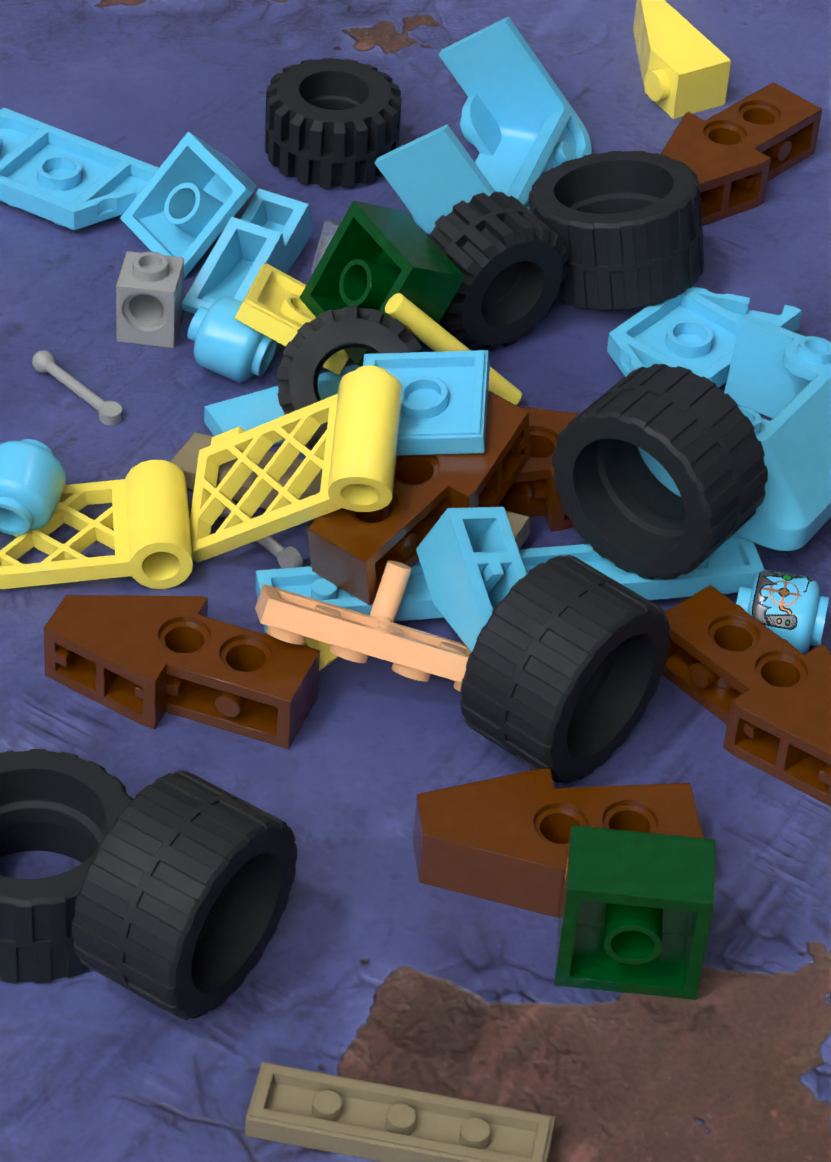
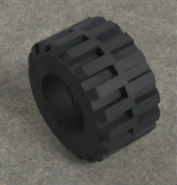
M309 59L301 61L299 65L291 64L283 68V73H277L272 77L271 85L267 86L265 153L268 154L269 162L272 166L280 167L279 172L285 176L296 177L298 182L317 184L319 187L331 188V186H341L346 188L354 187L357 183L367 184L375 181V176H383L375 165L377 158L399 148L402 105L399 86L392 83L393 78L387 73L377 72L378 68L369 64H360L356 60Z
M494 191L490 196H487L485 193L474 195L468 203L462 200L453 206L452 212L446 217L442 215L434 223L436 227L430 234H426L465 276L441 318L439 325L472 351H477L480 348L488 350V352L495 351L501 344L507 347L516 343L517 338L521 335L527 336L535 329V325L541 319L547 317L551 312V305L559 299L563 291L560 285L567 279L569 269L565 265L569 257L567 249L562 245L563 241L512 195L508 197L503 192Z
M358 306L344 307L334 311L328 310L319 314L317 318L309 323L306 322L298 329V333L291 342H288L283 351L284 355L281 365L278 366L277 373L279 404L286 415L321 401L318 391V378L321 368L328 358L340 350L362 348L374 354L423 352L422 347L406 326L397 319L384 314V312L372 308H358ZM328 422L320 425L308 441L307 445L313 448L327 430Z

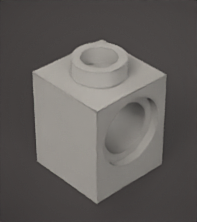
M126 252L116 284L117 342L174 348L184 314L181 304L184 300V258L165 256L157 252Z

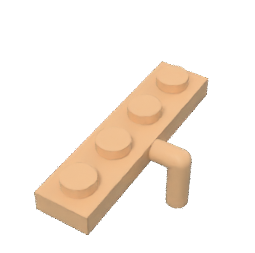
M392 560L387 561L370 615L266 584L262 586L255 607L260 623L268 626L266 632L274 638L297 645H303L306 637L331 644L329 651L332 654L349 661L367 663L368 657L372 656L393 662L391 669L410 679L428 682L431 674L454 680L453 687L459 692L466 671L465 666L470 653H472L464 643L394 623L412 568Z

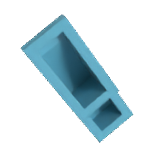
M258 188L242 218L231 217L181 303L183 310L195 314L201 306L209 309L215 301L224 296H230L243 302L263 263H267L287 274L313 233L309 204Z

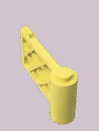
M362 366L342 377L339 383L338 394L245 431L239 426L212 437L211 445L200 449L198 455L190 514L193 560L197 563L341 508L355 512H372L388 506L393 497L403 394L402 384L399 380L381 367ZM328 422L325 433L312 450L308 449L305 445L320 425ZM285 439L265 468L262 469L258 464L274 443ZM299 453H303L306 458L285 486H283L278 481ZM238 458L217 486L219 465ZM323 469L320 493L300 500L299 498L320 470ZM254 471L259 476L240 501L235 504L232 498ZM273 488L277 490L279 494L264 514L252 518ZM226 507L230 509L231 513L216 533L210 535L211 526Z
M148 460L131 468L125 479L65 485L53 517L45 527L38 530H29L26 534L13 535L17 538L0 550V589L132 576L140 585L151 589L175 587L188 578L193 566L185 475L176 464L165 460ZM112 503V507L95 520L79 512L87 505ZM64 523L80 531L64 544L48 536ZM95 541L115 550V555L90 558L80 553ZM33 547L49 555L40 563L23 564L17 560Z

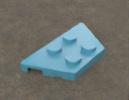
M7 108L0 110V201L50 220L57 225L77 230L123 215L159 169L156 166Z
M692 286L675 298H670L654 306L645 307L609 333L607 352L625 377L633 370L642 366L648 368L653 364H666L669 367L676 368L680 366L690 369L694 374L711 380L719 388L727 382L741 317L748 314L795 332L799 329L802 310L789 305H784L781 315L750 310L749 297L729 293L715 294L707 289Z

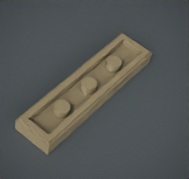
M262 1062L245 1119V1136L380 1162H548L555 1116Z

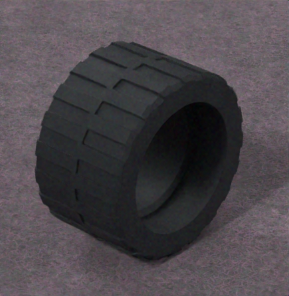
M645 151L594 153L574 160H568L555 168H551L532 185V190L529 192L530 211L563 241L562 245L568 252L569 259L565 263L569 268L567 279L560 285L563 291L556 301L584 310H634L640 307L654 306L681 295L687 288H691L699 280V276L703 274L705 264L700 183L697 179V174L691 168H687V165L683 162L671 159L666 155L646 153Z
M653 364L648 368L642 366L633 370L572 419L568 426L560 432L556 440L557 447L553 451L552 466L554 467L553 480L555 489L558 491L561 499L560 504L566 516L568 515L574 524V529L602 558H607L616 567L628 573H636L642 578L671 580L676 579L681 574L687 575L695 570L756 514V509L764 500L766 494L764 489L765 483L768 482V469L764 463L765 453L761 441H758L754 426L749 418L741 412L737 403L728 393L725 394L716 387L714 382L704 376L700 377L694 374L690 369L680 366L676 368L669 367L666 364ZM638 447L650 454L664 467L676 484L681 497L666 488L652 474L645 464Z
M560 555L548 559L546 563L538 564L525 577L519 579L510 588L509 593L504 599L500 600L476 639L477 642L465 666L466 671L460 689L462 695L460 700L461 712L465 723L469 728L532 768L550 769L552 780L557 783H570L576 781L577 778L581 779L588 776L598 766L603 765L618 747H621L635 725L639 723L651 698H653L659 686L658 683L661 675L665 670L668 649H670L671 636L669 633L670 624L668 616L656 604L574 556L567 555L563 557Z
M29 749V751L18 752L11 750L0 753V857L25 851H47L66 855L82 863L67 872L46 878L16 879L0 875L1 981L18 983L19 981H33L35 984L52 982L53 979L70 978L82 974L85 969L89 968L81 963L80 958L76 956L73 946L75 939L72 936V919H74L75 902L84 881V874L98 849L99 843L116 821V817L134 799L128 796L125 785L117 777L108 774L106 768L93 761L88 762L78 758V755L63 751L60 753L46 751V749Z
M176 771L173 774L168 773L156 779L153 784L144 787L134 800L125 806L116 817V821L109 831L105 833L92 861L87 867L84 881L75 902L74 919H72V936L75 939L73 946L76 956L80 958L81 963L179 1019H196L208 1014V1011L216 1009L224 1003L226 998L232 992H235L245 981L244 979L252 968L256 966L267 944L271 941L278 928L277 925L283 912H285L296 875L295 866L298 855L297 845L294 843L296 839L292 828L277 817L188 771Z

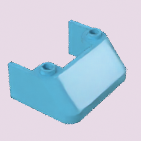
M508 16L442 49L439 53V57L468 96L462 108L460 127L465 139L479 151L475 162L447 124L378 157L375 165L411 212L414 222L424 232L430 234L436 227L434 223L442 215L446 217L451 213L454 205L462 200L468 203L474 195L480 193L490 196L494 191L503 192L508 197L512 195L529 209V192L538 178H541L546 171L559 166L563 162L591 154L592 147L586 127Z
M745 314L740 320L724 393H728L737 405H740L738 408L749 418L755 428L754 432L758 441H761L765 453L764 463L768 469V482L765 483L764 489L766 494L764 500L756 509V514L734 534L773 550H797L802 548L831 518V342L815 336L805 337ZM759 413L772 418V420L768 421L761 418ZM638 447L645 464L652 474L666 488L681 497L676 484L664 467L650 454Z

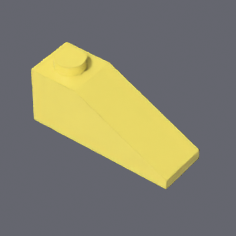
M637 0L633 33L644 91L649 98L672 119L682 117L687 112L693 114L725 105L731 60L665 0Z

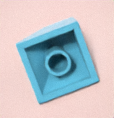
M188 131L120 219L152 252L165 256L184 258L185 279L224 230L230 218L235 216L251 196L257 185L227 156Z

